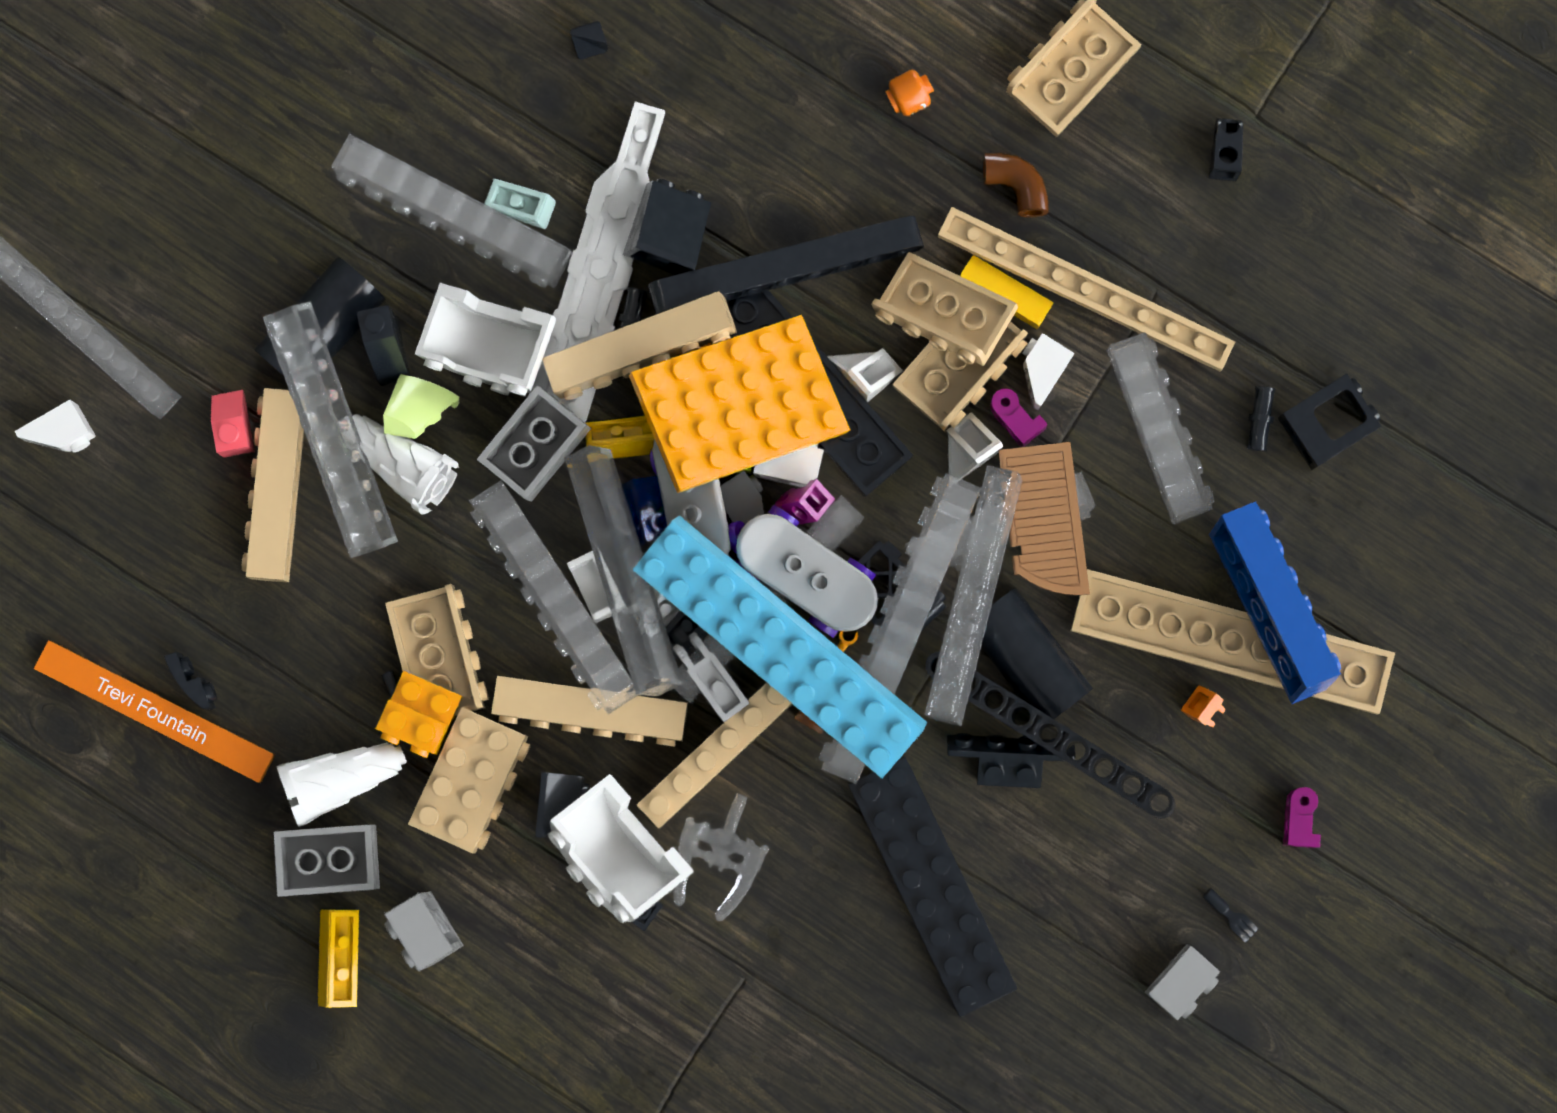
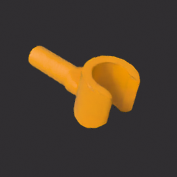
M840 631V642L837 647L844 652L848 645H852L857 641L858 632L852 641H846L842 636L844 631Z

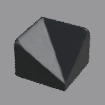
M600 21L570 30L579 59L582 60L608 52Z

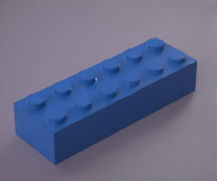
M1253 502L1221 515L1209 536L1291 704H1294L1327 690L1341 675V664L1337 655L1334 652H1330L1325 642L1327 640L1326 633L1321 624L1316 623L1311 613L1312 605L1306 595H1302L1297 585L1298 577L1292 566L1287 565L1283 557L1284 549L1280 540L1272 535L1269 528L1270 521L1268 515L1263 509L1260 510L1257 502Z

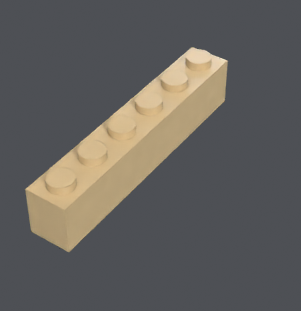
M720 291L546 356L542 360L553 393L561 399L572 400L582 396V391L592 387L594 389L605 388L612 384L613 379L621 376L629 378V374L632 371L671 359V357L679 354H686L701 349L700 346L711 342L716 344L728 340L730 335L737 333L726 299Z
M264 388L263 396L258 398L257 413L261 415L260 428L256 427L254 434V444L258 446L257 459L252 460L251 476L255 478L254 490H250L248 495V508L252 509L251 521H247L245 526V539L249 540L248 553L244 552L242 557V571L246 572L245 577L251 580L289 583L307 395L302 391Z
M497 676L491 714L499 716L498 722L517 724L519 718L531 720L530 726L549 729V724L554 723L561 724V731L580 733L582 727L594 729L593 735L612 738V733L617 732L625 734L624 740L643 742L645 736L657 738L656 744L675 747L676 741L683 742L688 703Z
M766 683L748 700L750 704L725 721L647 794L637 806L658 828H661L787 710L792 703L770 684Z

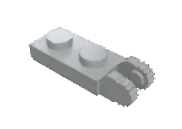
M693 632L689 635L690 642L702 654V658L693 663L688 657L686 650L679 644L674 646L673 650L687 668L685 670L722 722H725L750 703L715 654L709 651L699 636Z

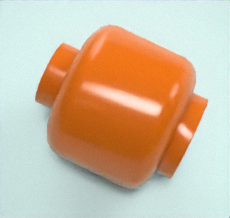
M912 69L889 81V90L885 92L896 114L901 112L904 116H910L930 105L929 93L934 90L926 74L920 77L918 72Z

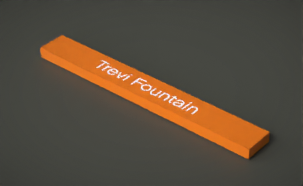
M48 640L34 667L35 670L258 783L262 782L275 754L52 641Z

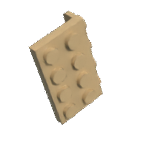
M1079 0L1070 11L1072 17L1066 23L1060 21L1049 33L1052 38L1044 46L1039 43L1028 56L1030 61L1024 68L1020 65L1017 66L1007 78L1010 83L1006 92L1056 137L1141 47V44L1095 4L1096 0Z
M910 252L907 253L880 300L875 298L871 304L876 312L875 316L883 323L892 325L894 322L902 326V330L914 338L923 336L929 339V343L941 351L949 349L957 353L956 356L962 361L971 365L976 362L982 366L985 365L1018 309L1016 302Z
M1010 321L984 366L976 362L972 365L959 359L956 356L957 353L949 349L941 351L928 343L892 384V387L943 431L949 425L955 428L966 416V413L962 410L971 401L975 405L986 393L987 390L983 386L989 379L992 378L996 381L1007 369V366L1003 363L1012 354L1016 358L1028 345L1024 341L1028 333L1024 329L1021 331Z
M449 584L440 589L385 603L402 671H406L463 696L455 716H458L461 707L472 712L485 709L484 701L489 700L485 682H479L476 670L481 669L477 651L471 652L468 639H472L473 634L469 620L463 621L460 609L465 608V603L461 590H455L454 585Z
M461 707L408 825L470 853H476L478 848L483 850L491 833L486 831L491 819L497 820L504 803L500 802L504 790H511L517 777V773L513 772L518 760L523 762L529 751L530 744L526 743L528 736Z

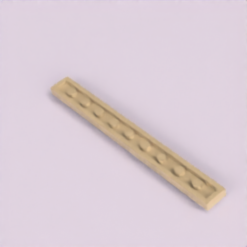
M951 207L938 234V238L1219 372L1222 371L1235 344V341L953 207Z

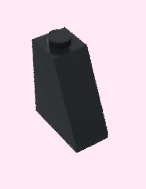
M386 305L358 311L357 317L362 341L379 385L397 383L400 374L410 376L399 319L391 308Z

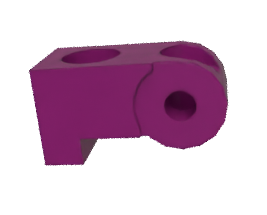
M1000 389L993 395L990 404L992 414L1020 448L1026 446L1046 429L1048 424L1040 415L1032 420L1019 405V398L1014 391Z
M817 479L810 480L805 487L789 489L776 501L775 505L800 522L798 525L817 522L835 498Z
M1296 788L1287 795L1283 846L1320 848L1321 835L1312 834L1313 812L1318 806V796L1311 788Z

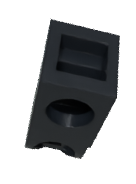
M1216 119L1209 179L1237 181L1242 172L1243 151L1242 120Z

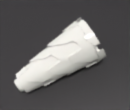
M359 414L348 415L339 426L343 443L362 457L373 471L381 476L397 494L409 502L412 508L420 514L432 511L426 505L432 502L437 506L447 495L457 477V473L451 469L452 467L459 468L455 460L446 454L442 455L434 449L416 443L407 437L384 434V426L364 415L363 417Z
M383 743L369 748L361 747L338 754L328 753L302 761L284 763L276 767L298 827L331 810L349 803L351 798L399 774L398 772L402 770L401 765L406 764V760L401 746L394 747L393 743Z

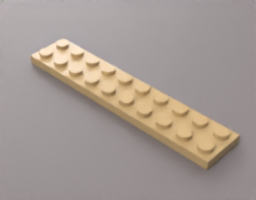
M1087 569L1090 595H1079L1070 629L1071 632L1284 689L1247 612ZM1326 634L1327 640L1325 642L1330 652H1334L1340 661L1341 675L1327 690L1311 697L1376 715L1380 714L1395 653Z

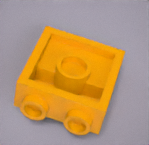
M403 671L391 699H388L376 729L382 732L381 739L398 745L400 740L411 744L409 751L427 758L429 752L438 755L463 696Z

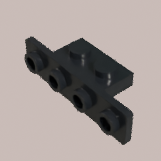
M967 733L947 735V755L978 757L977 785L1041 788L1043 760L1063 761L1024 736L1020 738H1006L993 734L986 737L972 736ZM1053 738V739H1051V740H1047V739H1042V740H1043V742L1051 743V742H1053L1056 738ZM1074 745L1069 749V757L1073 760L1076 758Z

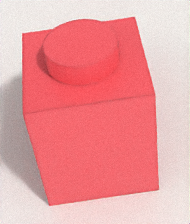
M244 390L213 395L211 425L216 453L225 458L255 452Z

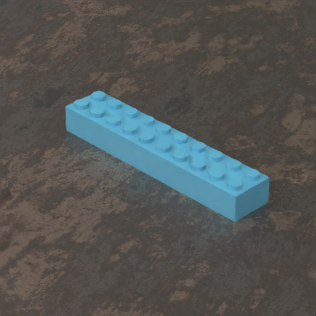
M680 515L668 525L632 569L881 778L886 775L923 732L927 722Z

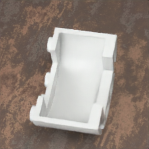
M440 283L415 355L425 360L424 366L436 371H442V368L462 375L464 376L463 382L481 387L482 383L492 385V391L508 396L509 392L525 396L533 388L556 318L551 314L526 307L521 312L483 301L467 290Z
M609 774L550 820L551 832L548 836L569 864L566 870L571 878L577 883L581 881L588 889L587 895L597 907L603 905L621 923L625 921L632 922L694 871L673 847L667 852L662 849L628 809L630 796Z

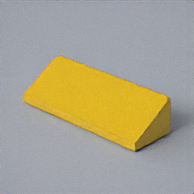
M975 255L971 257L960 274L961 277L1016 302L1018 309L1014 316L1037 330L1054 303Z
M645 416L586 423L591 428L586 434V447L590 461L649 455L653 448L655 438Z
M321 909L318 978V1006L357 1007L359 910Z

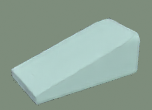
M494 178L483 207L532 226L546 229L556 201L549 194Z

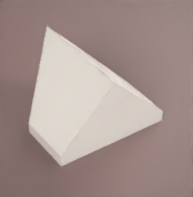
M884 348L877 352L827 356L866 402H869L903 372Z
M972 412L965 416L955 428L951 426L946 430L948 433L949 488L998 454V451L1003 447L1001 441Z

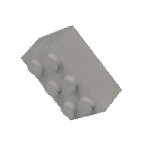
M537 385L477 460L524 499L532 502L591 428L547 391Z
M376 825L274 832L277 897L380 889Z
M431 891L418 893L385 914L388 919L385 922L388 932L394 940L400 939L405 947L401 951L404 959L411 968L416 966L418 971L434 965L464 946Z

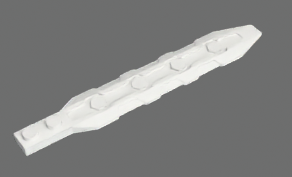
M638 102L634 103L617 161L594 182L585 211L587 213L577 249L573 250L568 265V278L559 307L553 314L556 322L543 358L615 330L613 326L623 291L627 289L633 271L631 267L633 259L624 256L623 252L646 184L650 182L647 171L665 116V110ZM542 360L531 392L537 385L540 386L585 423L596 389L594 387L582 391V396L572 400L559 398L553 393Z

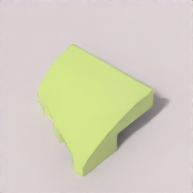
M400 374L383 414L384 434L416 439L425 431L427 426L435 424L441 419V412L449 406L456 408L459 404V396L432 382Z

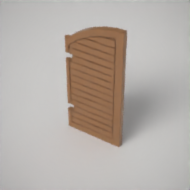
M1064 442L999 450L1001 476H1012L1013 484L1003 486L1010 547L1021 546V555L1012 556L1014 575H1019L1028 582L1051 592L1065 595H1090L1071 443Z

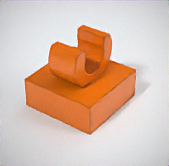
M1198 685L1181 711L1189 718L1205 726L1207 724L1214 727L1215 722L1211 718L1216 711L1225 712V708L1221 705L1224 699L1217 693Z

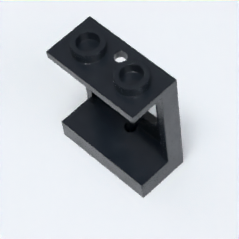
M1348 374L1343 375L1278 417L1311 470H1314L1382 427L1378 422L1380 416L1373 405H1367L1361 396L1363 390L1355 378L1350 379ZM1343 391L1364 423L1339 439L1332 440L1315 417L1314 410Z

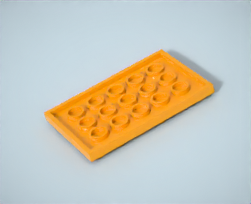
M802 315L632 371L629 374L631 383L677 493L835 438L850 431Z

